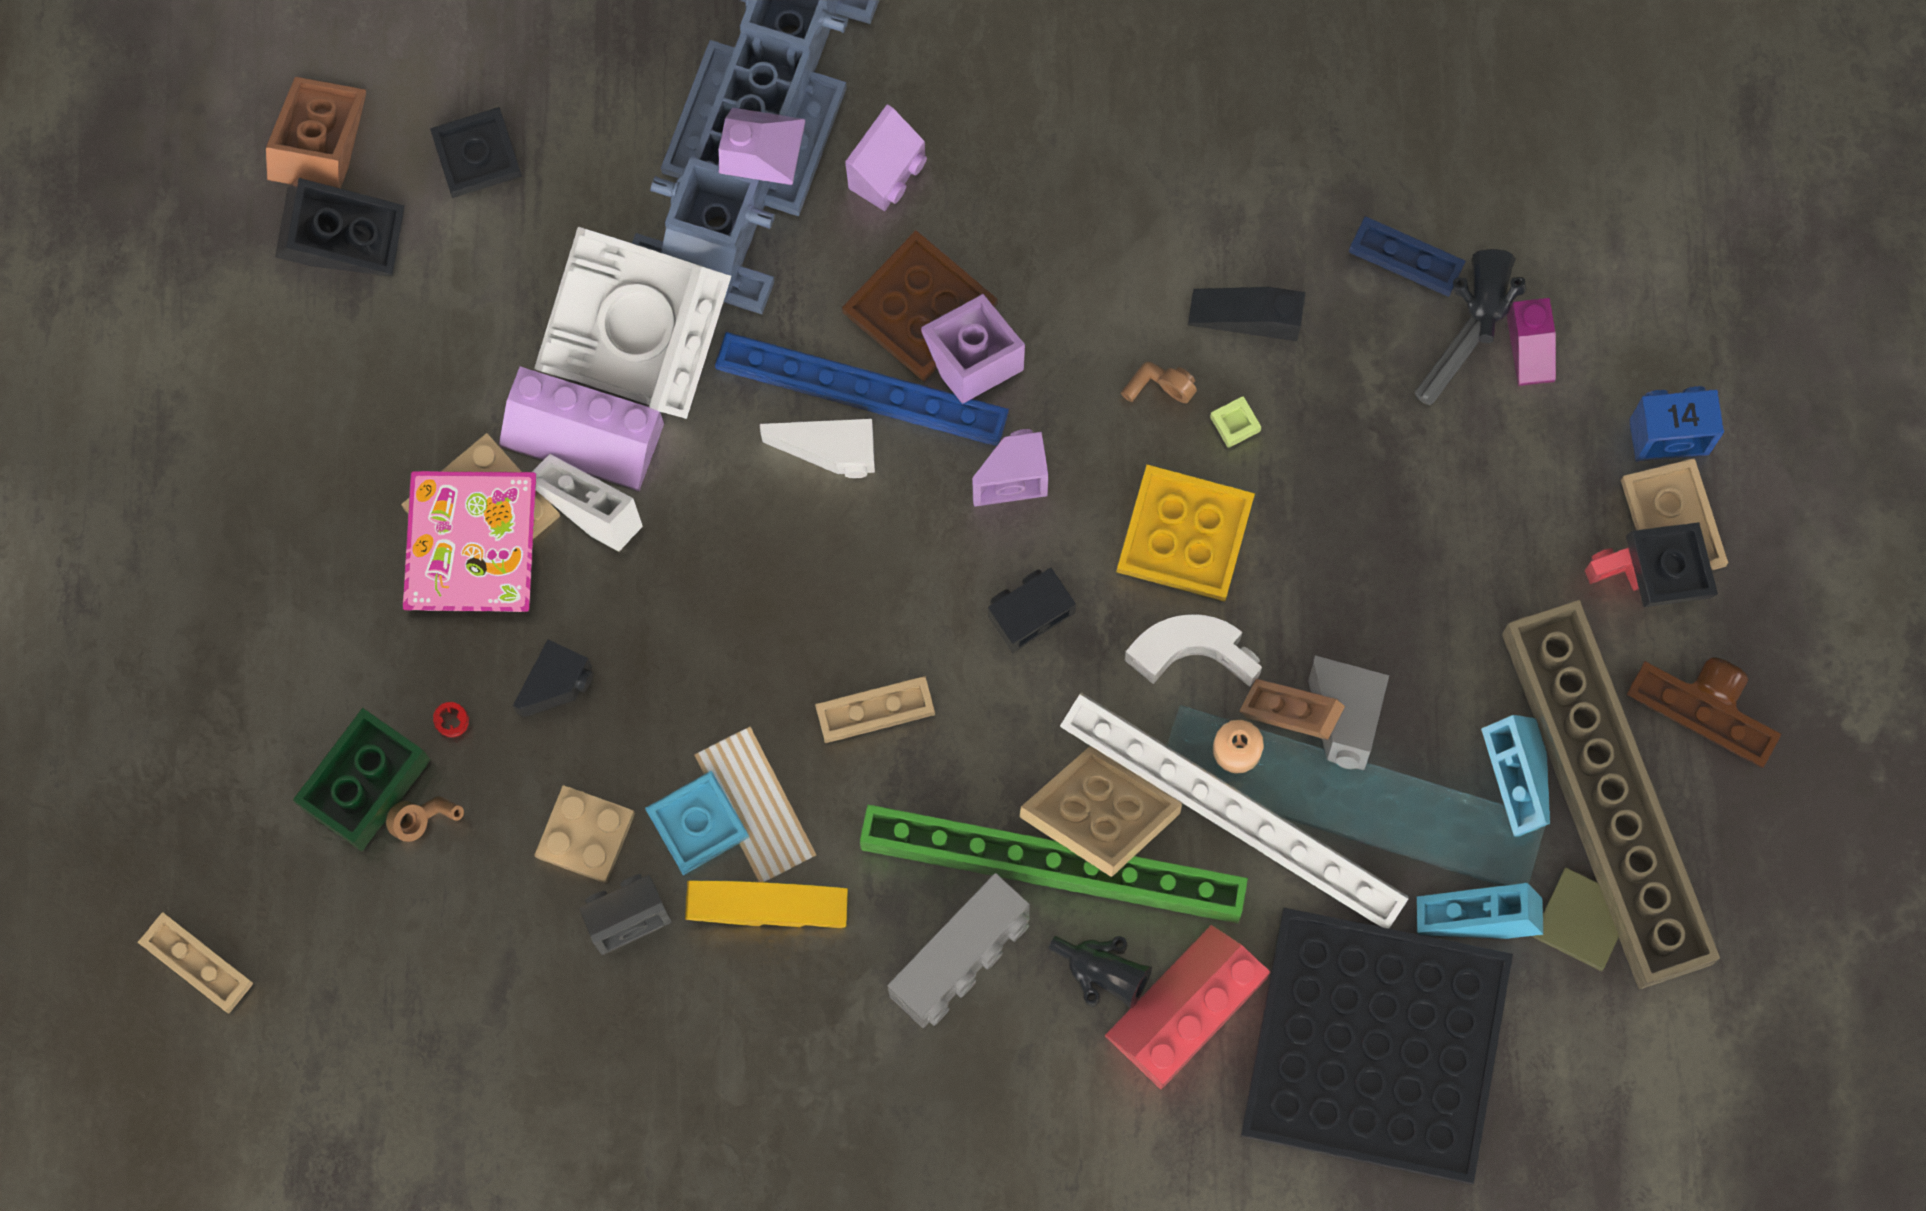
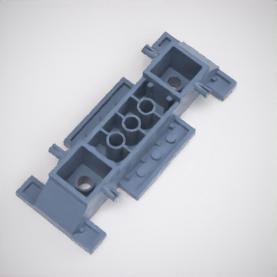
M740 0L745 2L746 11L740 24L741 33L736 46L732 47L716 41H709L661 166L662 173L678 178V180L674 183L655 176L651 184V192L671 197V207L665 220L666 231L664 241L635 233L632 244L730 275L731 279L723 302L763 315L775 282L774 277L742 267L757 225L771 229L774 222L775 214L763 211L764 206L799 216L847 89L846 82L815 73L830 30L834 29L844 33L848 18L871 24L879 0ZM788 25H794L798 27V29L793 33H785L782 31V29ZM732 108L805 119L793 185L719 174V145L725 118ZM715 217H722L726 220L719 227L708 225L709 221Z

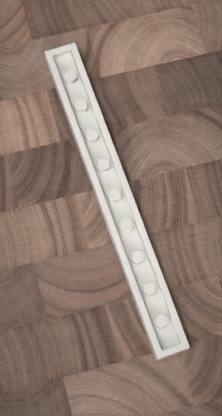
M1079 694L1061 723V728L1380 927L1389 929L1407 902L1408 896L1085 694Z

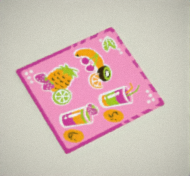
M411 472L403 596L404 610L529 611L536 473Z

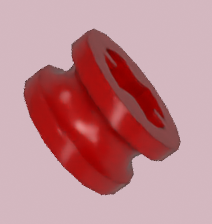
M445 702L435 710L433 723L442 735L457 737L466 731L469 725V716L460 704ZM452 710L459 711L457 718L460 724L456 728L450 725V729L443 728L446 723L442 718L443 714L447 711L452 714Z

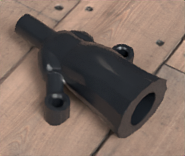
M1480 250L1472 255L1474 296L1469 291L1466 278H1456L1453 280L1455 294L1465 300L1471 316L1480 322L1479 341L1482 343L1494 341L1495 322L1503 319L1509 313L1510 304L1517 296L1523 295L1527 290L1523 277H1514L1510 281L1516 258L1506 250ZM1509 281H1510L1511 288H1510L1509 291H1508V286H1509Z
M1054 936L1049 945V950L1069 959L1072 975L1080 982L1084 993V1000L1091 1007L1096 1006L1100 1000V995L1097 990L1093 989L1091 981L1123 1001L1128 1007L1133 1008L1140 998L1152 972V966L1142 965L1107 952L1114 950L1117 954L1125 953L1128 943L1122 936H1116L1113 940L1105 942L1091 939L1083 941L1077 946ZM1123 943V946L1119 948L1117 944ZM1091 995H1095L1093 1000H1089Z

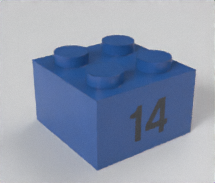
M1695 386L1684 389L1683 393L1668 394L1667 390H1654L1642 396L1629 419L1635 462L1710 455L1724 433L1718 391L1705 390V387Z

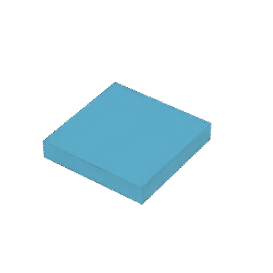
M712 771L645 808L683 875L749 838L746 829Z

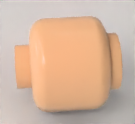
M1232 720L1223 724L1217 731L1213 743V756L1217 764L1225 771L1234 774L1245 773L1253 769L1259 762L1264 748L1263 737L1259 729L1252 723L1244 720Z

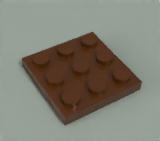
M915 230L842 307V313L925 382L937 369V366L921 332V328L982 294L985 295L994 308L998 304V299Z

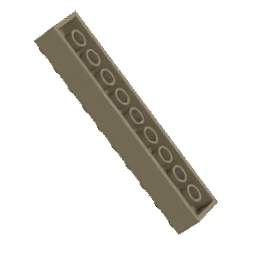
M1580 600L1508 623L1502 633L1503 639L1533 717L1537 720L1543 743L1597 883H1599L1615 924L1619 940L1638 989L1641 990L1713 965L1720 959L1719 953Z

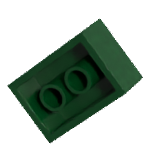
M362 707L294 797L293 801L307 814L362 852L387 819L390 809L400 802L431 759L423 749Z

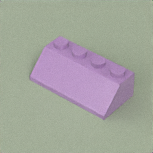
M519 367L507 398L499 446L542 461L551 454L592 477L640 491L664 422L660 411Z

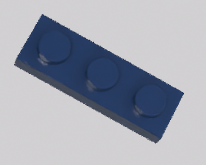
M1366 216L1349 249L1351 254L1448 297L1453 290V280L1459 277L1466 262L1459 257Z

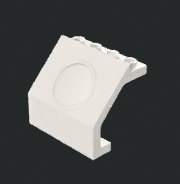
M578 227L534 369L590 385L650 405L649 408L687 419L731 276Z

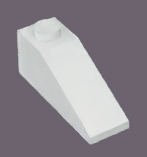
M872 419L760 424L763 443L836 474H845L848 478H862L867 476V473L875 472Z
M549 454L532 471L536 473V491L587 534L609 547L620 551L643 527L632 497L561 459Z

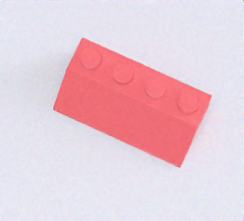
M1210 925L1137 1001L1133 1008L1131 1007L1105 1034V1037L1162 1090L1267 980L1270 971L1244 946L1213 925Z

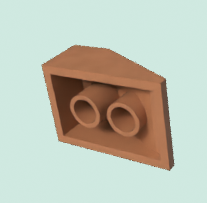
M295 77L266 146L267 180L292 184L298 178L341 189L349 168L366 90Z

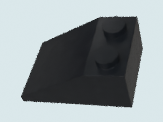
M298 178L287 188L275 257L313 267L392 276L405 205Z

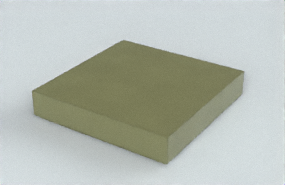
M1565 867L1543 912V935L1532 937L1603 971L1619 935L1599 883Z

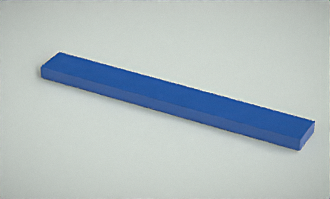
M729 332L725 333L715 363L716 370L997 446L1001 441L1009 414V409L974 399H970L962 404L955 394Z

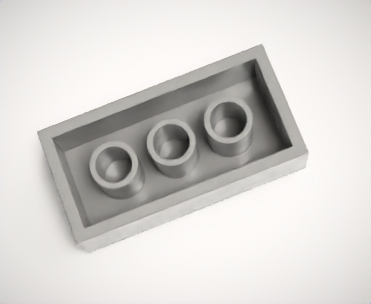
M995 873L887 985L890 998L922 1028L929 1022L935 1026L950 1010L947 1007L949 1005L948 1002L956 994L960 998L963 997L976 983L974 979L976 973L982 966L988 970L998 961L1003 954L1001 951L1003 944L1009 938L1015 942L1028 929L1029 924L1027 922L1030 920V904Z

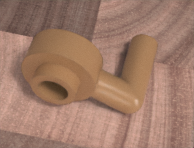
M1145 362L1122 390L1121 395L1128 401L1133 402L1150 379L1159 383L1166 393L1182 403H1188L1197 392V389L1193 384L1195 378L1185 369L1178 367L1176 370L1172 368L1164 370L1152 362Z
M441 796L435 797L420 806L410 801H402L390 809L386 825L388 831L394 837L405 842H411L423 835L427 827L428 818L441 813L458 821L463 817L464 809ZM406 814V821L400 825L401 819Z

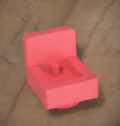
M1609 548L1591 557L1593 561L1585 569L1590 584L1625 572L1633 591L1639 589L1629 548L1615 553L1613 548Z

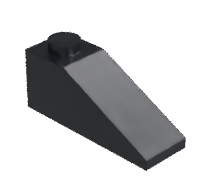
M1274 287L1193 289L1188 326L1297 341L1301 328L1306 292Z

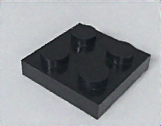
M500 107L430 128L452 198L522 177Z
M1699 522L1635 530L1625 535L1643 607L1711 599L1718 594Z

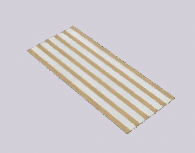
M751 727L694 755L704 774L709 771L713 772L746 829L749 838L739 844L759 882H765L816 856Z

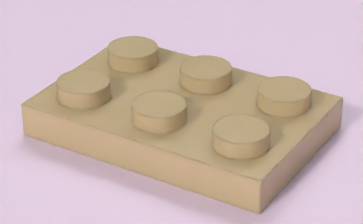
M1695 458L1622 477L1621 484L1636 530L1699 522L1711 569L1715 570L1726 567L1728 560Z

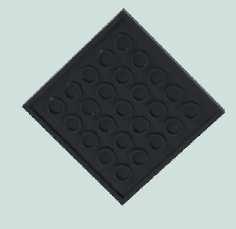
M1283 908L1240 1137L1473 1185L1513 954Z

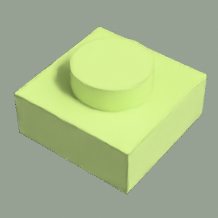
M1244 396L1211 412L1210 418L1228 448L1261 432V425Z

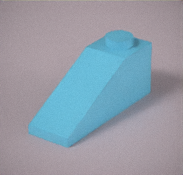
M1511 715L1481 728L1514 837L1522 836L1550 824L1547 752L1536 718Z
M1528 883L1417 896V933L1425 936L1498 939L1543 935L1542 897Z

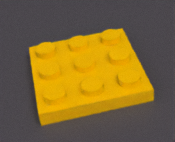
M1146 464L1117 566V573L1225 602L1255 493Z

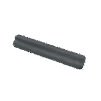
M1472 316L1415 390V395L1422 403L1432 405L1479 343L1480 322Z

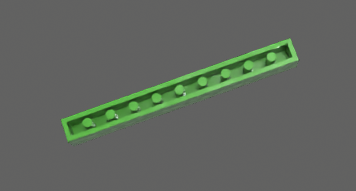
M867 805L860 838L862 851L991 876L997 873L1001 878L1237 924L1242 915L1248 878L1136 856L1111 877L1054 840L873 805Z

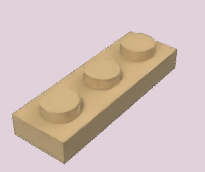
M926 676L815 704L825 743L935 715Z
M163 912L138 941L141 946L228 1014L254 984Z

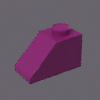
M1550 298L1513 302L1507 315L1518 386L1555 382L1556 332Z

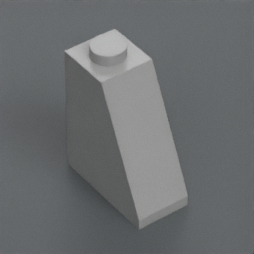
M1315 655L1308 678L1311 693L1337 699L1345 706L1329 739L1322 738L1326 758L1328 761L1335 762L1346 769L1357 768L1365 770L1372 749L1389 675Z

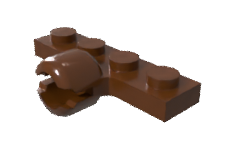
M1713 657L1708 659L1696 681L1692 684L1685 683L1644 661L1626 693V696L1760 768H1764L1782 735L1741 713L1736 708L1737 700L1748 682V676L1742 669L1721 658Z

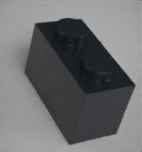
M1052 568L1047 569L1043 573L1040 569L1030 573L1022 580V586L1012 592L1006 589L998 593L990 601L992 605L988 607V617L1012 653L1075 614L1076 603Z

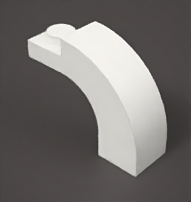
M1197 614L1175 616L1153 625L1143 632L1127 649L1124 660L1152 684L1158 680L1173 662L1189 655H1204L1217 660L1249 687L1259 678L1262 667L1258 664L1260 662L1259 658L1246 647L1241 649L1237 647L1241 640L1242 631L1226 621Z

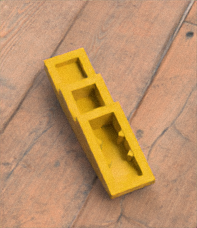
M687 881L685 920L748 926L767 924L789 927L807 925L844 928L847 921L848 888L764 882Z

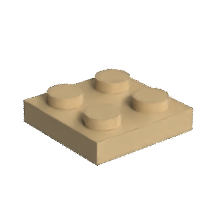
M563 785L535 852V857L607 884L635 812L634 810Z

